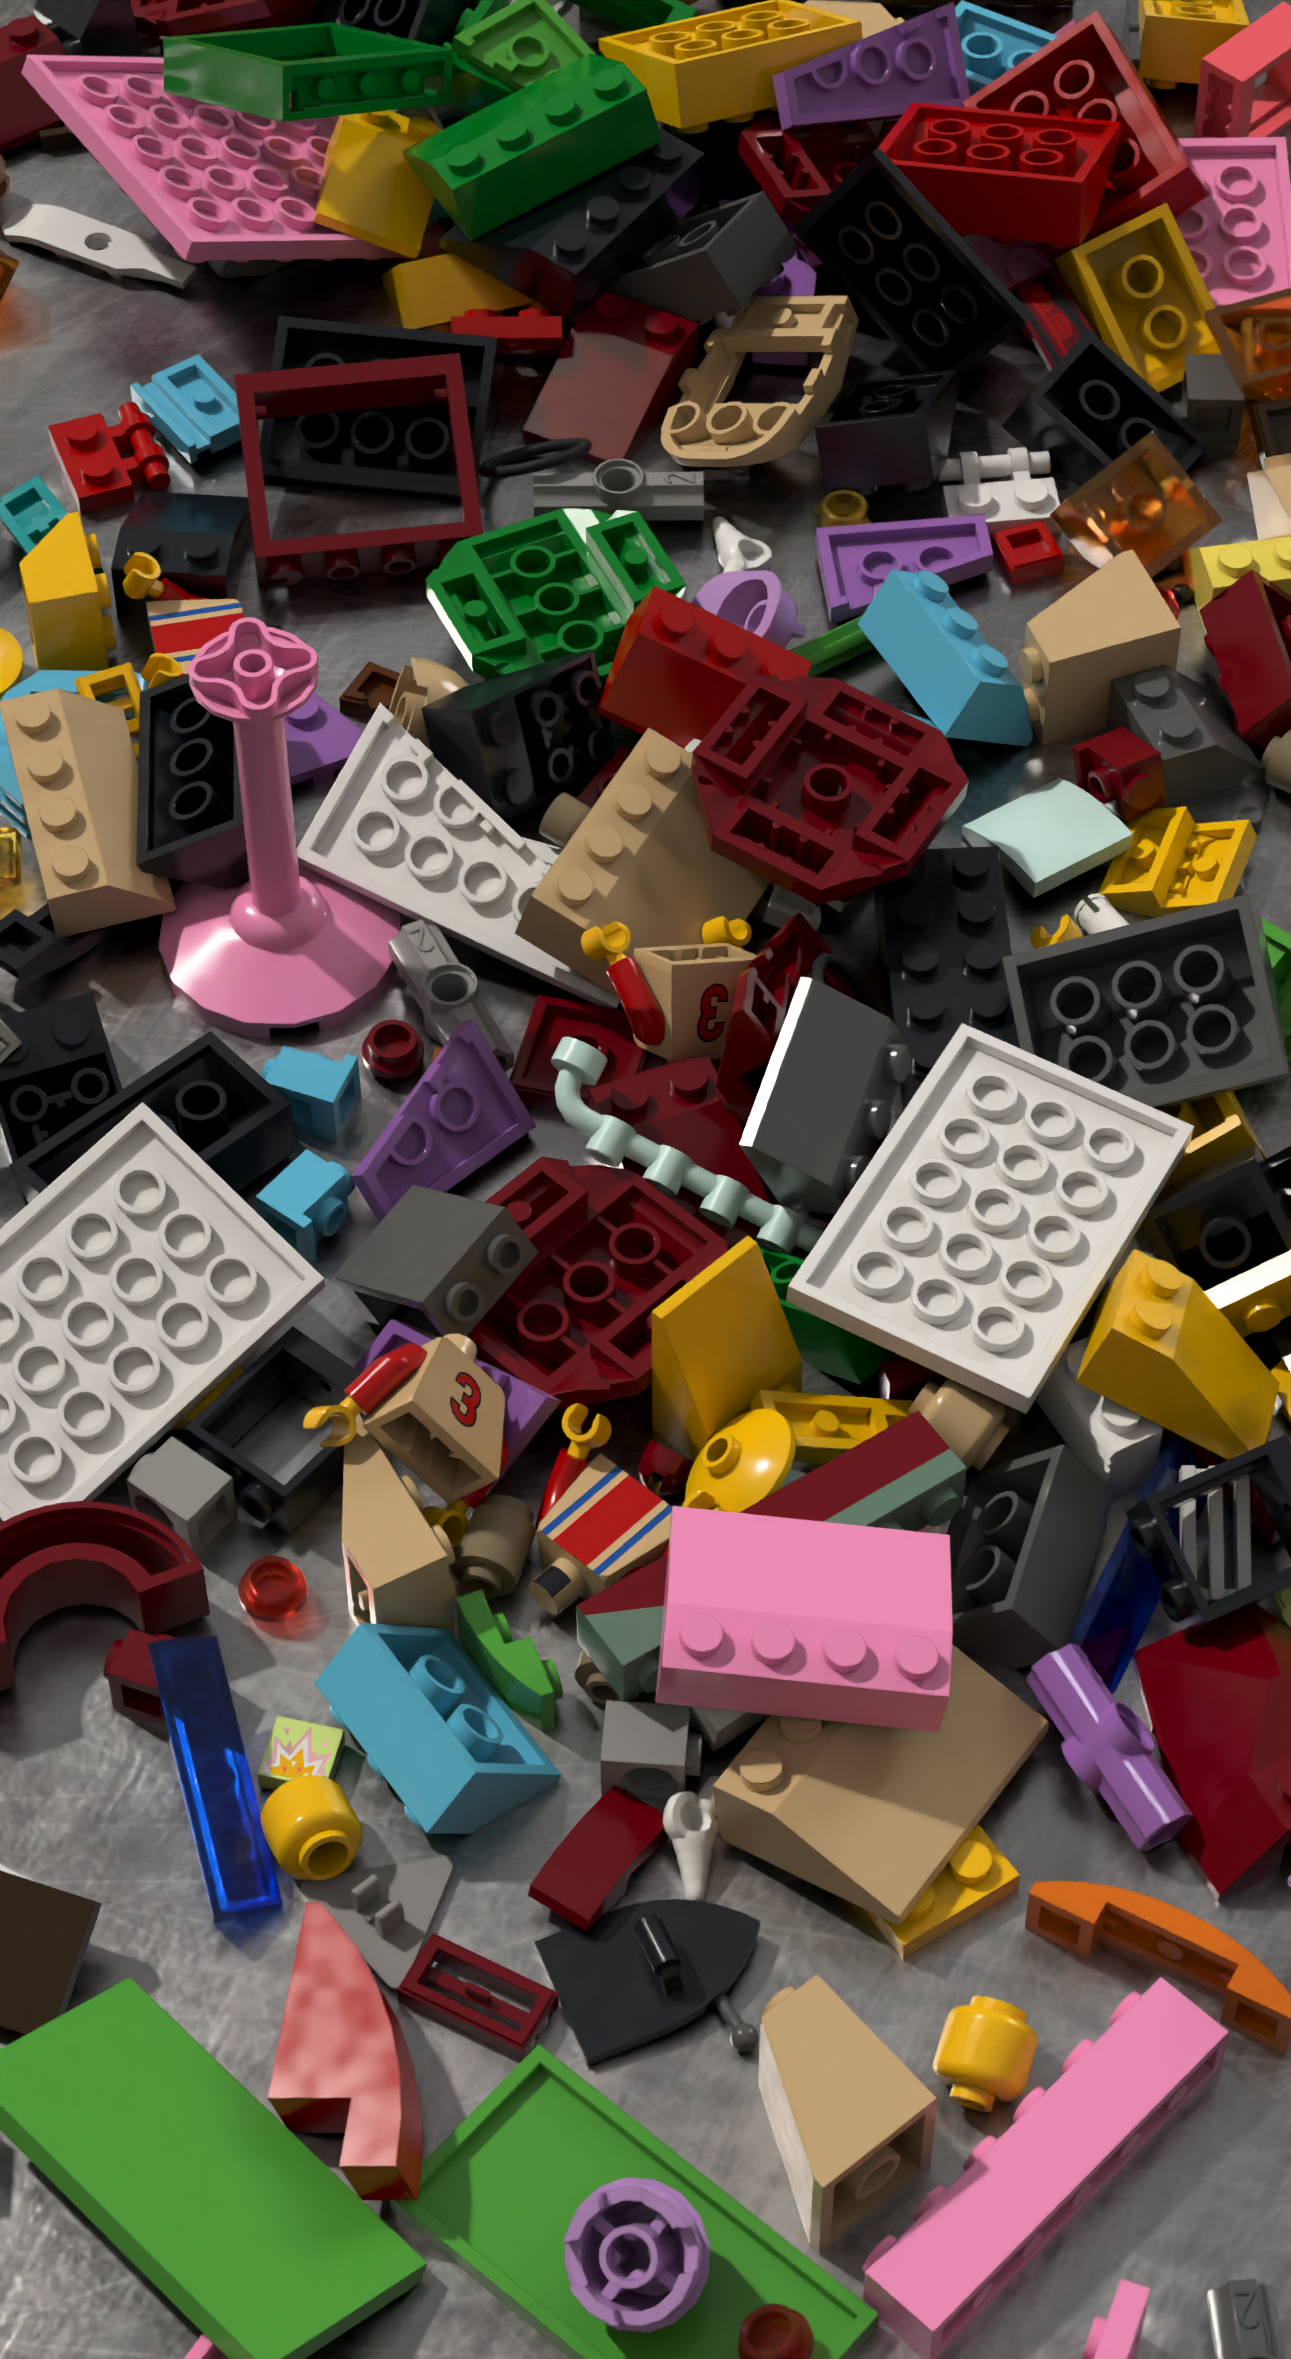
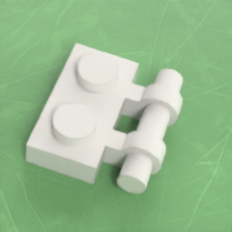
M1026 447L1009 448L1007 454L978 456L976 451L959 452L958 458L947 459V463L937 476L938 482L959 481L960 485L942 486L941 503L944 517L984 514L990 538L993 532L1044 520L1051 533H1061L1063 515L1054 477L1031 479L1030 476L1050 473L1049 452H1027ZM1009 477L1010 480L981 483V479Z

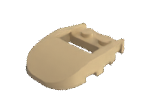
M757 296L756 300L748 308L736 315L730 328H715L703 344L707 352L706 357L697 370L696 368H686L677 384L683 392L679 404L668 408L661 427V443L676 463L692 467L746 466L780 458L797 448L824 416L842 387L859 320L849 296ZM746 352H824L819 368H812L803 384L805 395L799 404H789L786 402L742 403L738 401L724 403L733 386Z

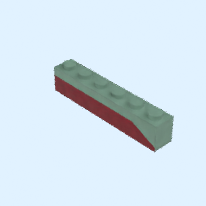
M918 1410L739 1513L918 1531L927 1525L935 1527L945 1523L963 1505L967 1467ZM668 1553L576 1605L577 1642L622 1701L628 1700L643 1690L645 1692H652L657 1688Z

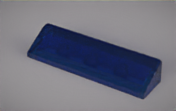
M1172 1435L1171 1439H1167L1136 1504L1143 1498L1178 1483L1181 1465H1195V1469H1201L1182 1438ZM1207 1495L1196 1499V1523L1208 1501ZM1178 1507L1164 1513V1516L1180 1546ZM1129 1519L1069 1638V1643L1079 1645L1087 1655L1088 1660L1098 1675L1101 1676L1111 1694L1117 1690L1133 1656V1652L1136 1650L1160 1600L1158 1586L1161 1584L1149 1560H1143L1137 1554L1128 1535Z
M217 1636L160 1640L148 1643V1656L213 1924L283 1907L269 1846L261 1825V1813Z

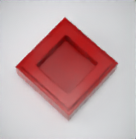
M1044 520L991 533L990 541L993 554L1010 585L1064 572L1065 557Z

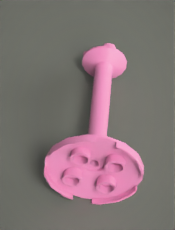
M253 617L238 619L232 623L228 632L220 634L203 645L188 667L189 684L196 701L212 715L233 722L250 881L228 889L184 881L173 896L176 911L163 913L158 948L174 996L204 1022L246 1037L270 1038L269 1028H297L318 1022L319 1031L342 1025L377 1001L398 969L389 955L388 943L400 932L401 916L398 911L298 864L297 847L299 844H296L284 717L305 705L317 688L319 673L318 655L316 650L308 646L296 635L273 627H266L264 622Z

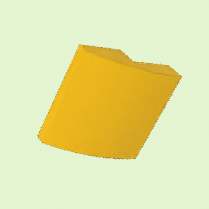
M1187 806L1154 809L1128 821L1126 827L1133 833L1131 849L1112 859L1099 894L1104 895L1112 907L1150 917H1160L1233 898L1257 835L1249 819L1195 824Z

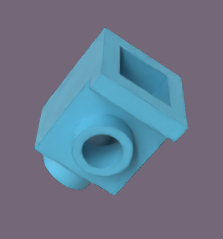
M283 1045L277 1058H269L261 1072V1077L291 1103L294 1130L330 1141H338L361 1098L357 1056L346 1054L342 1062H338L320 1053L304 1052Z
M306 1149L255 1196L257 1213L311 1265L316 1260L315 1245L324 1236L328 1237L335 1234L346 1220L347 1214H349L347 1197L355 1190V1182L343 1166L333 1161L326 1162Z

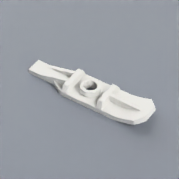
M31 204L16 210L2 226L5 237L9 242L29 243L53 251L59 258L67 260L69 257L107 271L111 277L118 280L123 276L162 281L184 289L197 274V267L157 253L142 236L59 206Z

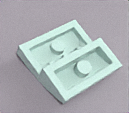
M1060 778L963 825L961 834L973 847L999 846L1001 870L1007 868L1032 898L1130 850L1133 833L1106 806L1082 788Z

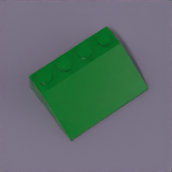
M590 53L406 148L402 153L406 162L469 241L656 145L662 141L647 89L623 62Z

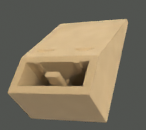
M358 1414L355 1417L356 1433L353 1439L344 1445L342 1546L349 1614L357 1627L360 1623L447 1628L451 1632L453 1631L451 1603L456 1601V1597H458L455 1584L449 1574V1565L455 1562L451 1543L441 1526L435 1525L430 1528L422 1515L424 1511L423 1503L414 1482L408 1475L398 1477L390 1464L393 1461L391 1452L362 1426L363 1419Z

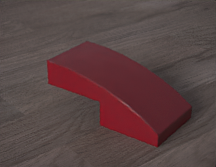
M614 1785L582 1817L553 1852L531 1883L528 1896L587 1931L624 1896L630 1874L667 1841L668 1834L665 1832L663 1825V1813Z

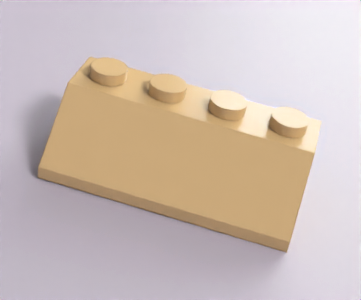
M59 688L0 701V711L55 934L61 938L176 911L168 877L144 873L136 865L138 763L124 710Z

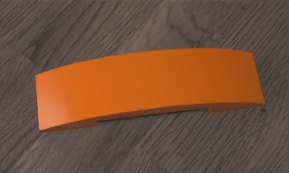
M1058 1880L1034 1883L1028 1896L1025 1929L1087 1959L1090 1958L1099 1940L1103 1937L1225 1996L1220 2023L1284 2054L1287 2053L1291 2045V1995L1264 1964L1230 1936L1185 1910L1134 1891L1079 1881Z

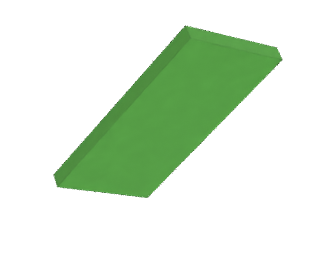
M130 1977L0 2049V2130L229 2359H305L421 2282L427 2262Z
M540 2044L422 2163L418 2201H390L392 2212L570 2359H850L878 2327V2312ZM625 2177L656 2179L682 2193L701 2216L710 2243L709 2276L696 2304L674 2324L647 2333L618 2330L588 2313L570 2290L569 2285L571 2283L564 2264V2237L578 2206L598 2187Z

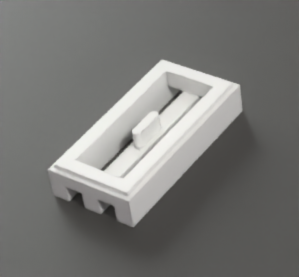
M1181 1465L1179 1469V1482L1207 1469H1195V1465ZM1250 1476L1229 1484L1232 1485L1234 1589H1224L1223 1487L1207 1494L1209 1588L1200 1589L1208 1604L1252 1585ZM1195 1499L1179 1507L1180 1548L1197 1581Z

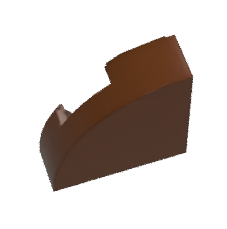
M369 661L340 696V712L356 717H372L379 703L389 710L400 673Z

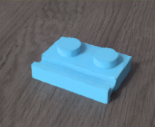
M199 354L152 375V382L141 386L136 382L130 385L132 402L138 404L141 412L146 413L150 417L154 426L190 464L198 460L197 454L207 449L214 453L241 440L236 392Z

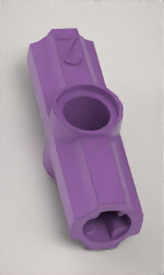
M1069 1643L1059 1650L1049 1652L1031 1667L1032 1670L1025 1680L1064 1737L1065 1741L1061 1744L1064 1757L1085 1785L1093 1791L1102 1794L1138 1850L1149 1851L1159 1844L1168 1842L1179 1834L1180 1830L1193 1817V1814L1152 1755L1156 1750V1745L1141 1719L1126 1704L1115 1700L1079 1645Z

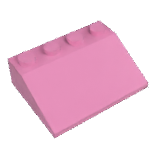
M672 1507L655 1703L939 1732L950 1696L953 1636L950 1535L688 1507Z

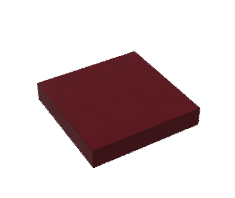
M538 995L509 1080L524 1105L559 1111L556 1105L554 1089L559 1071L552 1066L550 1060L562 1037L578 1039L600 1051L608 1060L596 1085L583 1083L581 1085V1099L589 1107V1088L644 1072L651 1052L637 1046L633 1037V1030L624 1010Z

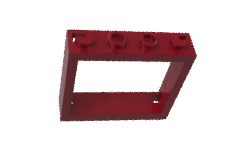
M460 353L234 374L257 583L286 581L288 586L307 578L328 577L333 580H348L356 577L359 573L384 571L393 575L406 574L418 567L440 565L446 554L458 541L483 534ZM447 402L463 522L271 541L257 420Z

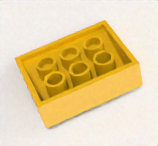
M768 0L598 39L599 50L606 58L623 62L647 89L657 121L676 127L678 133L693 134L708 130L709 122L721 119L728 123L746 122L755 118V111L768 108L770 111L779 112L772 76L863 39L861 21L791 0Z

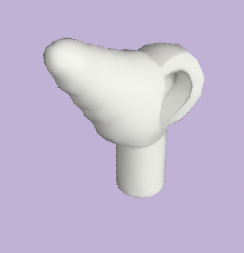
M721 516L713 519L712 533L715 536L718 559L724 569L723 573L730 571H767L770 568L772 551L768 545L742 534Z
M719 1776L709 1777L697 1795L693 1792H679L672 1795L664 1808L663 1825L665 1832L673 1842L687 1900L703 1901L708 1887V1876L718 1827L713 1784L718 1780Z

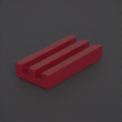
M435 1933L431 1934L397 1988L398 2002L520 2061H523L530 2054L531 2043L534 2038H540L545 2029V2020L548 2015L553 2016L559 2006L558 1992ZM436 1960L532 2006V2009L527 2013L492 1996L490 1991L471 1982L465 1983L431 1966ZM421 1983L424 1984V1985H426V1986H428V1987H430V1988H433V1989H435V1990H437V1991H439V1992H441V1993H443V1994H445V1995H447V1996H449V1997H451V1998H453V1999H455V2000H457V2001H460V2002H462V2003H464V2004H466V2005H468V2006H470V2007H472V2008H474V2009H476V2010H478V2011H480V2012H482V2013H484V2014H487V2015H489V2016H491V2017H493V2018H495V2019H497V2020H499V2021H501V2022H503V2023H505V2024H507V2025H509V2026H511V2027H514V2028L518 2029V2031H516V2030H514V2029H512V2028H510V2027H508V2026H506V2025H504V2024H502V2023H500V2022H498V2021H496V2020H494V2019H491V2018H489V2017H487V2016H485V2015H483V2014H481V2013H479V2012H477V2011H475V2010H473V2009H471V2008H469V2007H467V2006H464V2005H462V2004H460V2003H458V2002H456V2001H454V2000H452V1999H450V1998H448V1997H446V1996H444V1995H442V1994H440V1993H438V1992H435V1991H433V1990H431V1989H429V1988H427V1987L421 1985Z

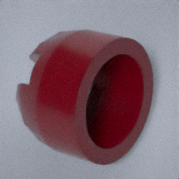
M650 1440L639 1463V1478L646 1488H650L658 1475L664 1477L658 1495L672 1496L686 1486L694 1462Z

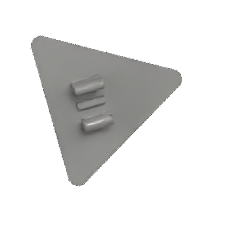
M443 1855L341 1873L331 1879L322 1881L304 1880L300 1885V1896L305 1902H320L333 1915L358 1948L371 1972L391 1993L397 1994V1988L423 1948L454 1873V1861L451 1857Z

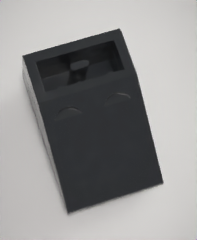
M594 650L581 651L463 687L421 708L434 758L457 780L461 779L504 821L598 773L616 753L609 718L596 713L603 690Z
M92 992L0 1017L22 1042L0 1063V1138L10 1164L123 1089ZM19 1188V1190H20V1192H21V1195H22V1198H23V1200H24L25 1206H26V1205H28L29 1203H28L27 1199L25 1198L24 1194L22 1193L21 1189Z

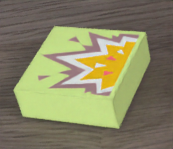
M277 1716L257 1774L259 1787L276 1790L291 1779L306 1775L326 1776L333 1780L345 1745L344 1729Z

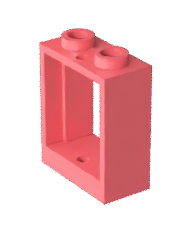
M1284 1L1202 58L1193 138L1274 137L1291 125V5ZM1267 71L1266 81L1255 88L1256 78Z

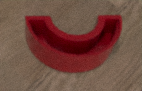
M76 1501L35 1508L0 1523V1691L16 1686L12 1663L19 1640L37 1620L59 1608L80 1604L111 1607L132 1619L141 1632L149 1635L158 1634L210 1614L204 1569L197 1556L173 1530L147 1514L116 1504Z

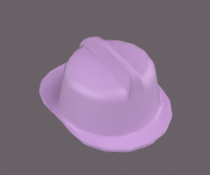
M730 571L721 573L705 583L692 601V604L783 648L786 647L790 639L803 638L806 632L805 628L797 622L796 603L790 594L781 588V581L776 573L771 571Z

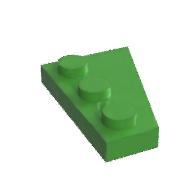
M517 0L454 36L451 48L459 56L516 90H520L590 53L595 54L546 0Z

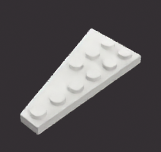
M379 703L297 847L298 864L415 920L422 919L427 924H437L442 933L594 1005L622 1010L623 1005L617 996L515 934L530 896L551 868V865H546L527 847L524 839L461 779L457 780L434 758L433 752L418 738L414 739L396 721L395 716Z

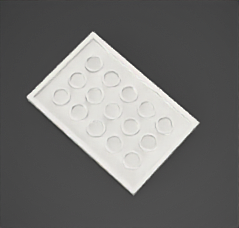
M962 1023L788 1285L786 1302L1027 1414L1148 1214L1149 1209L1154 1204L1189 1146L1195 1126Z
M143 1102L0 1229V1523L23 1512L46 1505L76 1501L92 1502L325 1287L324 1277Z

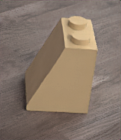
M1133 549L1121 552L1026 623L1024 649H1021L1018 653L1019 667L1022 674L1021 686L1025 695L1031 727L1042 746L1105 729L1107 726L1111 680L1162 665L1176 670L1181 626Z
M818 1974L798 1989L794 1986H789L779 1991L763 2009L760 2020L758 2087L808 2242L820 2255L930 2167L937 2097Z

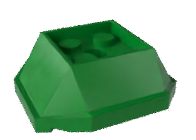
M561 508L458 541L446 554L439 568L434 569L426 578V595L472 672L486 679H492L581 651L594 650L602 690H604L628 617L653 586L687 601V584L639 511L616 510L612 515L592 509Z

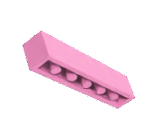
M1162 1977L1143 1995L1137 1991L1130 1993L1112 2014L1109 2021L1110 2028L1095 2043L1090 2039H1085L1078 2044L1062 2066L1061 2073L1063 2075L1047 2091L1042 2087H1037L1031 2091L1016 2109L1012 2119L1014 2124L998 2140L992 2135L983 2139L968 2156L963 2167L965 2173L949 2189H946L943 2185L934 2188L918 2206L913 2217L915 2223L898 2240L892 2235L884 2238L867 2257L863 2265V2271L865 2272L863 2301L879 2313L880 2321L922 2358L935 2359L1222 2066L1229 2031Z

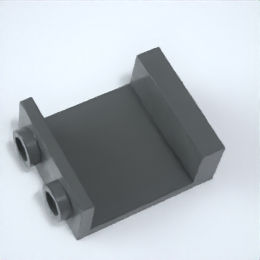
M412 1185L331 1278L367 1322L381 1326L399 1304L421 1309L442 1337L448 1334L468 1336L539 1251L505 1207Z

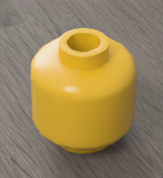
M306 1775L293 1778L282 1784L268 1797L260 1815L261 1831L277 1862L286 1874L297 1880L322 1881L341 1874L356 1857L362 1844L363 1827L341 1786L326 1776Z
M973 1996L970 2005L956 2006L949 2012L933 2059L932 2068L936 2076L943 2083L952 2087L949 2095L951 2101L973 2110L991 2112L994 2101L1011 2102L1023 2094L1038 2047V2037L1035 2031L1026 2024L1028 2015L1025 2011L998 1999Z

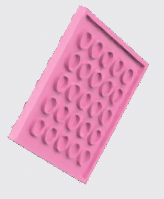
M27 55L21 74L38 92L39 97L65 123V127L75 134L89 150L92 158L101 164L117 182L120 190L128 195L145 214L147 221L156 227L173 246L175 253L185 261L203 263L205 260H232L245 263L249 260L275 259L282 262H290L293 259L334 261L340 258H362L369 261H375L379 258L415 260L314 222L326 149L337 124L338 116L281 122L165 93L164 58ZM289 93V108H291V93ZM430 215L416 260L421 257L443 255L447 252L440 247V238L446 232L438 223L430 222Z

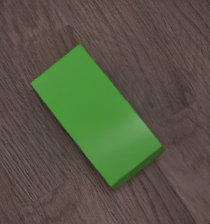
M482 1590L456 1597L458 1635L467 1654L512 1711L541 1732L555 1729L554 1701L563 1698V1689L553 1660L549 1658L541 1661L531 1636L513 1642L511 1631L503 1612L491 1613Z

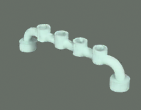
M562 1037L550 1060L552 1066L559 1071L554 1088L556 1105L568 1124L590 1138L584 1149L589 1156L605 1165L616 1168L620 1166L624 1156L647 1168L643 1178L666 1196L676 1197L682 1186L703 1197L704 1199L698 1210L709 1220L725 1227H733L739 1216L760 1227L761 1229L755 1239L760 1246L791 1255L795 1246L806 1252H811L824 1231L808 1224L806 1219L800 1214L784 1206L772 1205L751 1194L749 1189L740 1182L724 1175H715L694 1164L692 1159L683 1152L667 1145H658L637 1134L635 1129L626 1122L610 1115H601L587 1107L580 1096L582 1083L596 1085L608 1060L591 1045L575 1038Z

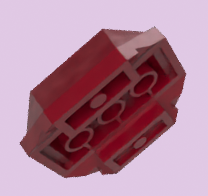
M541 1156L485 1201L486 1203L505 1207L539 1253L467 1337L476 1345L477 1358L560 1399L561 1402L555 1410L568 1408L575 1403H580L592 1411L612 1399L638 1395L652 1383V1311L728 1251L727 1241L633 1170L601 1165L569 1166L568 1160Z

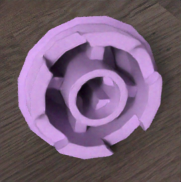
M625 2177L598 2187L578 2206L564 2237V2264L571 2283L569 2285L571 2292L588 2313L618 2330L647 2333L674 2324L696 2304L709 2276L710 2243L701 2216L682 2193L656 2179Z

